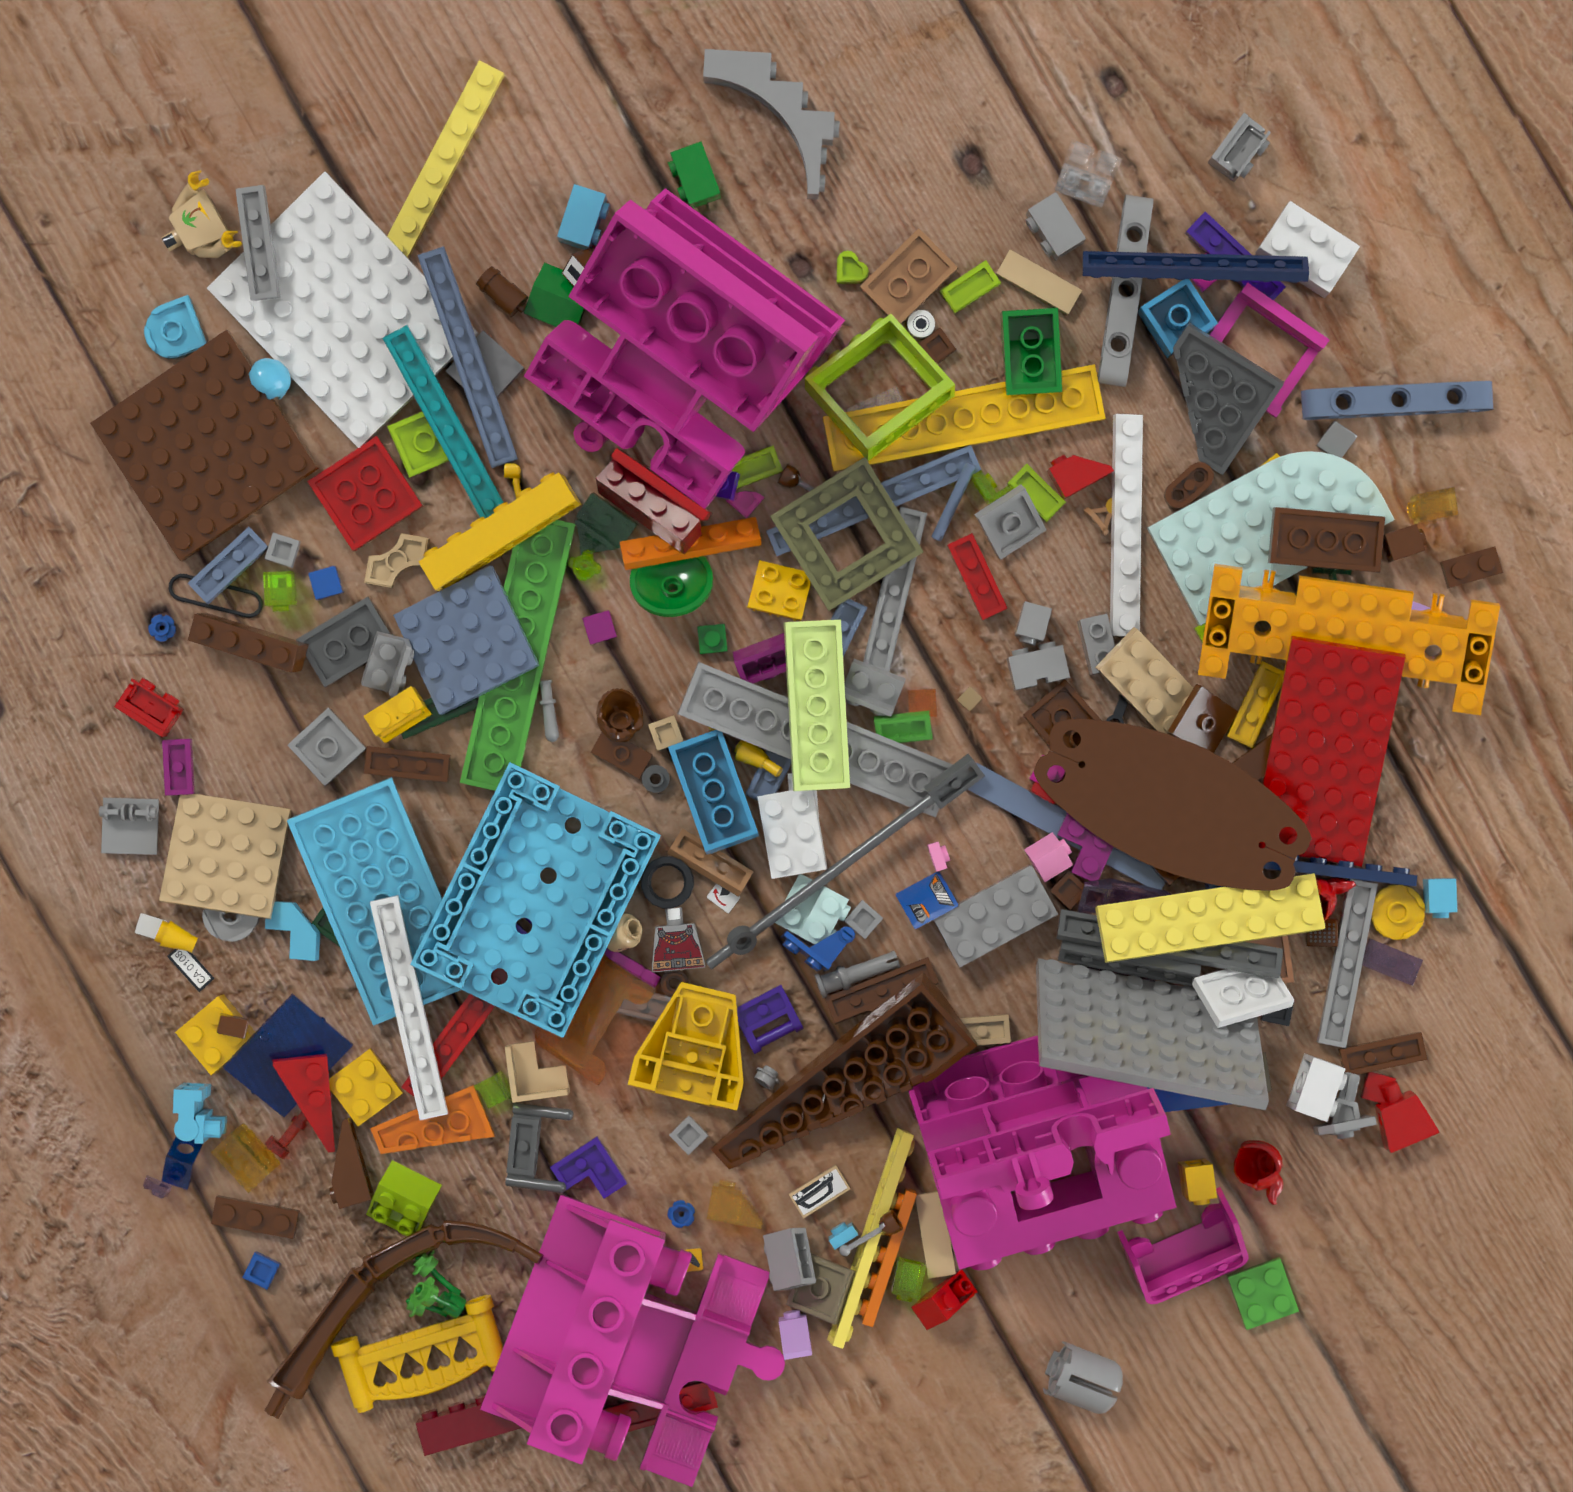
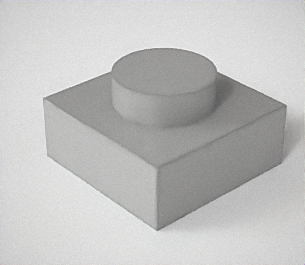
M273 533L265 559L293 568L301 541Z
M861 900L844 921L866 939L883 917Z
M690 1115L669 1134L688 1155L709 1135Z

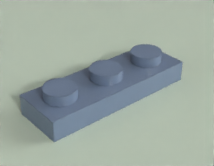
M248 527L190 580L188 584L209 605L267 551L268 546Z

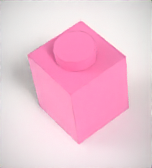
M1053 832L1024 849L1033 867L1044 882L1073 865L1068 856L1072 853L1064 839L1059 841Z

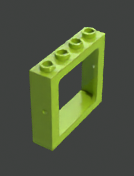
M889 314L884 319H877L863 335L857 334L854 336L847 347L841 351H834L828 357L827 362L820 367L815 366L810 369L804 378L807 393L868 461L955 395V383L892 314ZM888 343L931 390L867 437L826 392L825 388L881 345Z

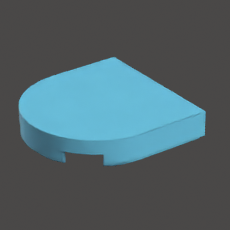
M189 295L156 307L151 312L144 327V336L149 347L159 356L167 359L186 357L207 343Z

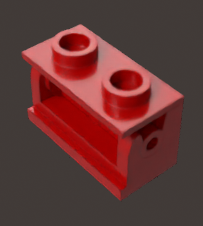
M143 677L140 681L131 679L130 681L133 684L127 686L114 707L159 736L167 737L184 710L178 705L180 700L167 692L164 695L159 694L154 690L156 685Z

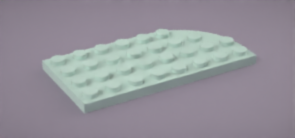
M1313 451L1291 453L1280 456L1147 527V530L1197 624L1202 625L1206 623L1214 564L1242 567L1240 585L1248 587L1262 586L1264 570H1269L1268 581L1271 570L1276 571L1274 585L1307 568V566L1268 563L1273 507L1385 517L1386 525L1395 519L1374 482L1357 466L1338 456Z

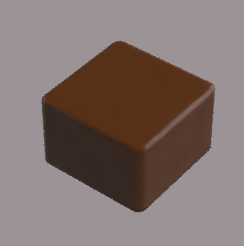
M221 1013L217 1033L245 1039L249 1019Z

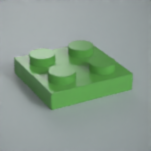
M1279 1257L1227 1275L1246 1330L1299 1312Z

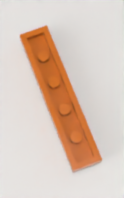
M756 517L702 526V535L685 554L657 535L621 541L620 548L625 570L760 546L762 544Z
M905 1187L904 1193H898L894 1209L898 1210L896 1215L902 1223L903 1230L896 1234L886 1235L889 1236L886 1247L880 1246L879 1255L876 1260L880 1265L877 1273H871L870 1282L867 1287L871 1289L868 1300H862L861 1309L858 1315L862 1316L861 1320L864 1325L870 1327L874 1325L917 1196L915 1190Z

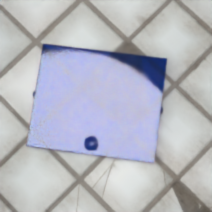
M292 993L223 1065V1069L251 1090L253 1095H257L281 1116L285 1117L297 1103L273 1067L272 1060L327 1054L329 1071L353 1046V1043L332 1027L324 1017L319 1016Z

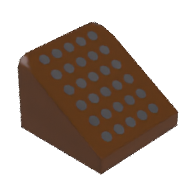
M1327 919L1324 921L1325 929L1306 932V946L1338 947V920Z

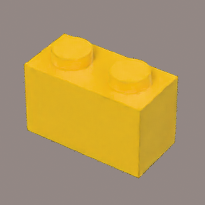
M1206 1158L1178 1162L1182 1195L1189 1202H1193L1194 1205L1210 1204V1199L1217 1198L1214 1170L1211 1162Z

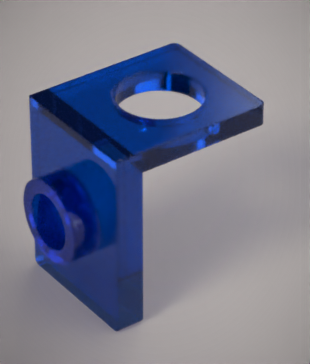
M176 1136L165 1158L162 1182L188 1190L193 1166L203 1144H195V1139L182 1141ZM181 1144H189L194 1150L191 1153L185 1154L180 1152L177 1147Z

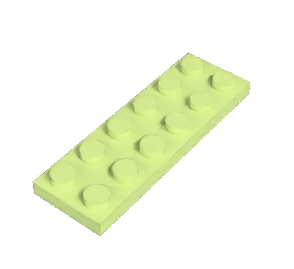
M841 619L785 622L784 636L793 791L850 788Z

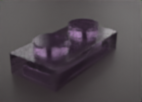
M1369 939L1365 948L1362 966L1413 986L1423 960Z

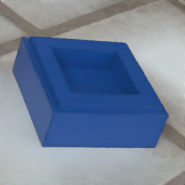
M336 566L308 573L316 600L344 593Z
M256 1251L242 1278L268 1290L281 1263Z

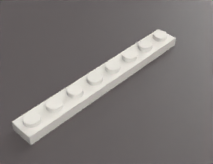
M1132 414L1113 415L1112 468L1114 471L1112 473L1110 627L1112 636L1125 637L1133 627L1140 631L1143 415Z
M399 895L370 901L419 1119L424 1120L448 1114V1109L416 969L410 965L413 956Z

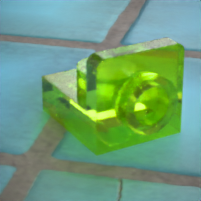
M982 470L971 477V481L987 505L1013 490L1012 486L1008 485L996 493L994 488L997 485L989 473L984 475Z

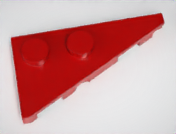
M327 1054L273 1059V1067L328 1153L335 1152Z

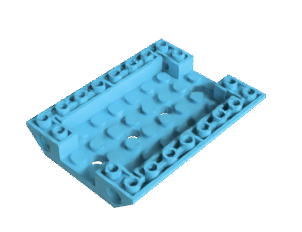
M509 762L410 965L563 1038L661 835L612 811L608 812L560 789V786ZM570 818H576L581 823L580 831L575 834L568 833L565 829V822ZM545 868H552L557 874L556 880L551 884L544 883L540 878V873ZM521 918H527L532 923V930L527 934H520L516 930V923ZM501 968L507 972L508 978L504 984L497 985L492 982L491 974L495 969Z

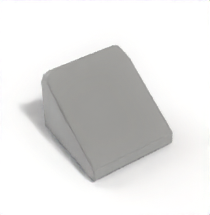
M1334 421L1316 446L1327 454L1342 458L1357 438V435Z

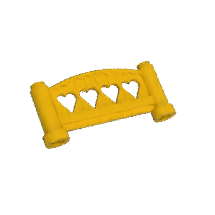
M482 1295L467 1301L465 1304L467 1314L456 1319L452 1318L362 1347L357 1336H350L332 1343L330 1346L333 1355L339 1359L353 1406L357 1409V1412L362 1413L374 1408L373 1402L375 1400L406 1399L440 1391L468 1378L485 1366L490 1367L491 1371H495L503 1350V1343L492 1312L494 1303L491 1295ZM459 1336L476 1349L477 1355L474 1358L466 1357L464 1361H457L454 1358ZM432 1345L436 1346L450 1358L448 1366L440 1365L435 1370L428 1367L427 1362ZM406 1353L423 1366L424 1371L422 1374L417 1375L413 1373L409 1378H404L401 1375V1368ZM379 1361L396 1374L397 1380L395 1382L389 1383L386 1381L383 1386H377L374 1383Z

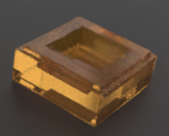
M936 689L908 690L909 712L929 710L930 717H937Z

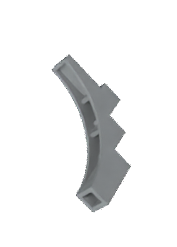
M705 49L704 83L721 85L745 93L759 101L780 119L791 134L801 154L807 179V199L818 200L819 192H824L825 175H820V164H826L827 148L822 147V145L833 146V137L839 138L840 121L834 120L835 112L802 110V108H807L808 91H803V82L770 81V78L776 79L777 62H771V53Z

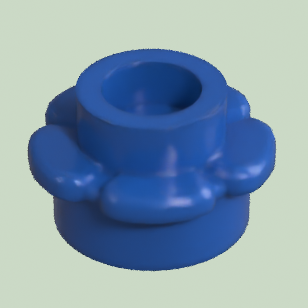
M159 614L151 619L152 623L149 625L148 630L150 635L154 636L157 641L165 642L175 635L176 627L172 617ZM161 625H164V630H160Z
M678 1200L668 1209V1218L672 1221V1225L677 1228L690 1226L694 1221L693 1214L695 1209L692 1204L685 1203L684 1200ZM681 1211L684 1212V1216L682 1217L679 1216V1212Z

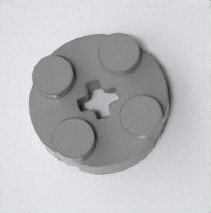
M204 909L202 914L203 922L208 932L216 938L230 942L248 937L260 920L258 917L236 914L237 919L233 922L231 918L225 919L224 914L227 912Z

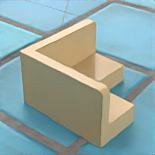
M535 1041L505 1046L512 1103L565 1096L570 1093L567 1066L539 1068Z

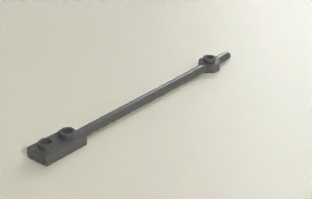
M969 753L925 785L924 788L928 792L925 797L751 927L738 926L728 934V944L705 960L710 969L715 968L733 953L744 955L752 951L757 943L756 936L934 803L942 809L982 779L985 775Z

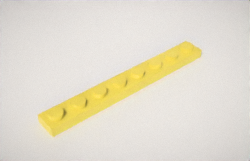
M480 60L387 236L408 259L505 76L503 72Z
M900 1128L896 1130L861 1237L878 1228L880 1218L895 1206L897 1200V1193L895 1191L898 1182L901 1183L906 1173L904 1164L907 1156L912 1154L915 1146L914 1135L907 1130ZM883 1232L860 1244L857 1248L851 1269L856 1272L839 1323L832 1324L827 1338L835 1347L843 1349L845 1342H849L852 1336L853 1326L851 1324L854 1315H858L861 1309L862 1300L860 1296L863 1288L866 1289L870 1282L871 1274L869 1269L871 1263L875 1262L879 1255L880 1248L877 1245L880 1236L884 1235Z

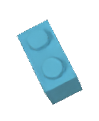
M574 184L557 235L558 241L583 250L592 248L593 245L597 246L602 230L598 229L601 219L606 220L610 204L607 203L606 194Z

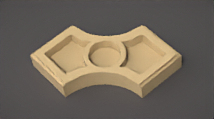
M401 533L397 544L389 552L382 555L369 556L364 583L393 588L396 578L404 570L413 566H420L418 561L424 558L423 554L428 550L429 538Z

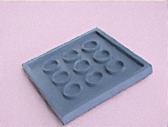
M491 565L393 615L403 637L410 641L411 647L414 650L413 659L440 715L540 666L500 579Z

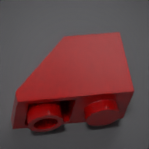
M961 1269L928 1291L911 1308L926 1330H929L948 1321L978 1291Z

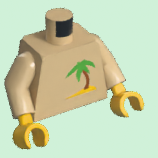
M198 170L188 175V183L172 208L169 220L175 230L161 238L169 251L184 244L191 255L202 258H219L231 250V248L241 247L242 242L233 241V237L238 231L228 230L209 194L204 189L200 191L201 187L209 184V180L206 178L199 181L198 177L202 171Z

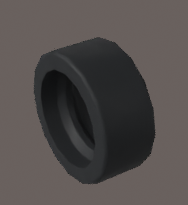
M662 856L651 861L641 877V889L645 898L652 905L662 909H671L682 905L690 897L694 888V876L690 867L682 860L672 856ZM663 866L677 868L684 878V887L681 893L672 899L659 897L651 886L654 872Z

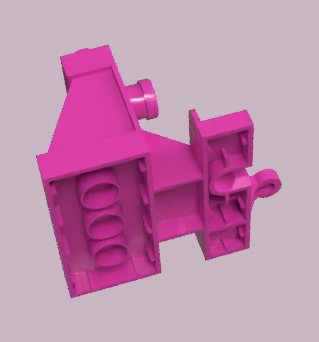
M665 188L650 202L647 209H643L630 199L615 212L568 296L620 334L614 347L610 349L575 322L564 320L545 337L524 377L582 419L575 427L573 433L576 443L585 451H598L609 439L622 449L633 448L644 433L646 425L655 428L661 434L664 445L653 456L650 469L705 509L716 497L735 465L741 460L745 449L739 442L698 413L702 405L709 399L752 432H755L804 378L808 371L821 359L845 319Z
M1038 1035L964 1056L934 1080L927 1083L922 1082L913 1086V1089L908 1091L928 1155L959 1270L971 1267L974 1270H987L998 1265L1002 1257L1023 1251L1030 1255L1043 1254L1050 1251L1058 1241L1075 1236L1082 1239L1099 1238L1108 1232L1110 1226L1128 1221L1137 1224L1151 1223L1158 1220L1163 1215V1211L1177 1208L1160 1142L1161 1137L1171 1135L1165 1111L1154 1088L1147 1089V1087L1041 1067L1039 1066ZM1085 1146L1092 1171L1050 1183L1049 1180L1071 1174L1074 1163L1071 1150Z
M561 1194L539 1251L544 1255L543 1259L539 1264H534L480 1410L510 1420L531 1433L527 1445L582 1465L588 1449L604 1454V1458L616 1461L625 1441L632 1419L621 1413L618 1416L602 1410L608 1395L658 1408L660 1411L639 1469L647 1470L693 1487L711 1435L715 1430L718 1416L706 1411L695 1412L686 1409L679 1399L682 1387L691 1381H702L712 1391L726 1396L737 1365L753 1370L757 1377L768 1381L779 1377L784 1370L785 1360L779 1349L769 1345L758 1347L747 1342L754 1317L769 1279L770 1271L718 1252L697 1311L650 1295L646 1293L648 1285L652 1284L665 1289L667 1294L677 1296L690 1264L692 1253L682 1249L677 1251L663 1246L666 1233Z

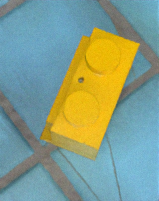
M410 686L364 715V718L374 734L380 737L384 743H387L432 714L416 688Z

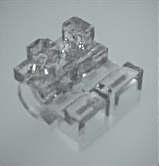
M1071 140L1054 190L1102 208L1123 158L1101 150L1098 151L1096 158H1092L1095 150L1094 147Z

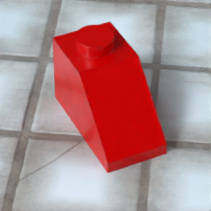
M1064 454L1050 462L1052 467L1047 470V473L1060 496L1066 499L1112 474L1114 470L1110 465L1076 455L1067 458Z

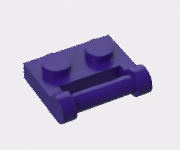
M781 984L737 1007L738 1024L754 1054L762 1051V1047L793 1031L799 1032L804 1029ZM787 1013L790 1021L757 1038L754 1036L753 1030Z

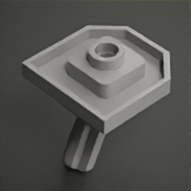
M1349 1072L1344 1073L1347 1075V1080L1343 1090L1339 1091L1338 1098H1335V1101H1338L1336 1112L1333 1117H1330L1329 1122L1313 1126L1315 1135L1330 1134L1337 1135L1338 1139L1354 1137V1131H1358L1360 1128L1377 1125L1375 1116H1360L1358 1103L1355 1102L1360 1079L1359 1075Z

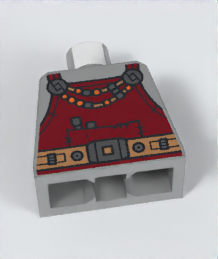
M682 907L665 909L667 925L655 927L652 972L705 968L706 962L696 924L683 923Z

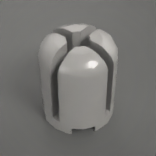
M1062 1341L1065 1346L1060 1352L1054 1351L1048 1362L1045 1374L1049 1375L1050 1378L1048 1390L1043 1388L1044 1394L1096 1414L1106 1413L1114 1406L1118 1399L1108 1389L1121 1392L1123 1385L1121 1367L1111 1359Z

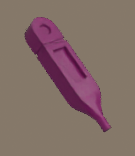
M608 948L604 952L609 959L657 986L662 978L621 952H613Z

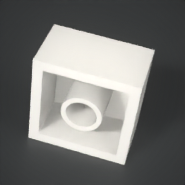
M1304 1053L1286 1106L1297 1112L1327 1122L1329 1116L1333 1117L1336 1112L1338 1101H1335L1337 1092L1338 1090L1342 1091L1347 1080V1075L1344 1074L1345 1068Z

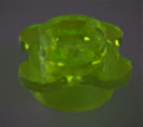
M590 550L583 551L582 555L578 557H571L568 562L569 567L573 568L576 578L580 581L590 579L594 574H599L601 571V565L596 563L593 558L594 554Z

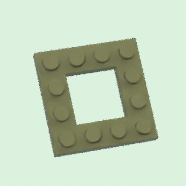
M865 457L770 516L828 611L923 553L917 540ZM856 496L884 541V544L837 572L809 527V524Z

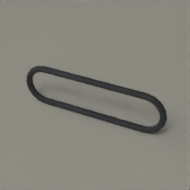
M178 574L169 582V593L178 601L246 618L257 616L263 608L261 596L252 590L232 585L227 587V589L251 594L258 599V609L254 613L248 614L179 597L173 592L172 588L175 580L179 578L192 580L195 576Z

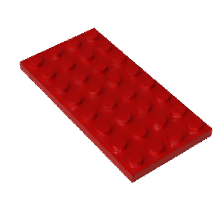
M1291 636L1263 785L1287 804L1305 823L1310 832L1311 841L1305 853L1298 856L1323 858L1339 863V861L1354 862V866L1362 867L1403 673L1405 654ZM1284 827L1279 833V839L1284 844H1292L1297 839V832L1292 827ZM1260 842L1258 846L1263 849L1266 847L1265 842Z

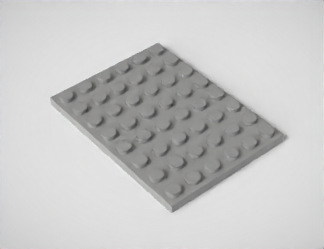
M1038 958L1036 965L1039 1066L1266 1110L1269 1098L1257 1017L1217 1028L1193 987H1182L1168 984L1164 981H1151L1134 975L1126 976L1109 970L1100 971L1083 965H1070L1053 959L1044 960Z

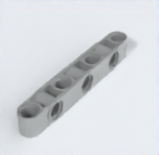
M1125 195L1116 252L1146 253L1153 198ZM1127 231H1137L1140 235V241L1131 242L1127 238ZM1112 277L1098 372V382L1101 384L1126 387L1142 278L1130 277L1122 279ZM1124 284L1130 286L1132 296H1122L1119 293L1118 287ZM1111 340H1121L1124 343V350L1121 352L1114 351L1110 346Z

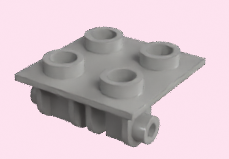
M103 798V806L99 808V816L102 817L101 853L157 855L159 799Z

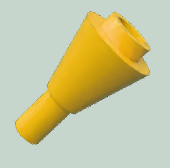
M740 740L735 747L734 752L736 753L735 759L737 761L765 769L775 777L782 773L783 768L771 761L761 747Z

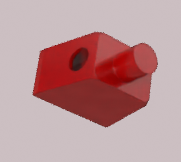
M1397 1081L1386 1083L1381 1087L1387 1101L1376 1104L1375 1110L1383 1146L1388 1152L1393 1153L1440 1133L1419 1097L1410 1090L1402 1093Z

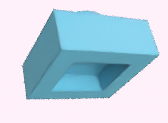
M842 1222L831 1230L832 1235L829 1236V1242L834 1250L858 1236V1231L852 1222L848 1225Z

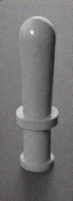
M552 680L540 681L542 701H539L540 705L543 704L545 737L548 741L555 742L559 737L554 708L556 699H553Z

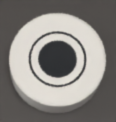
M925 310L913 312L907 321L908 332L917 339L928 337L932 334L935 327L933 316Z

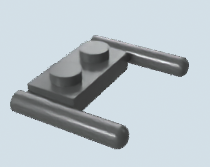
M514 1103L506 1186L556 1193L565 1192L566 1184L564 1182L536 1179L535 1175L537 1172L541 1117L569 1121L574 1115L571 1109Z

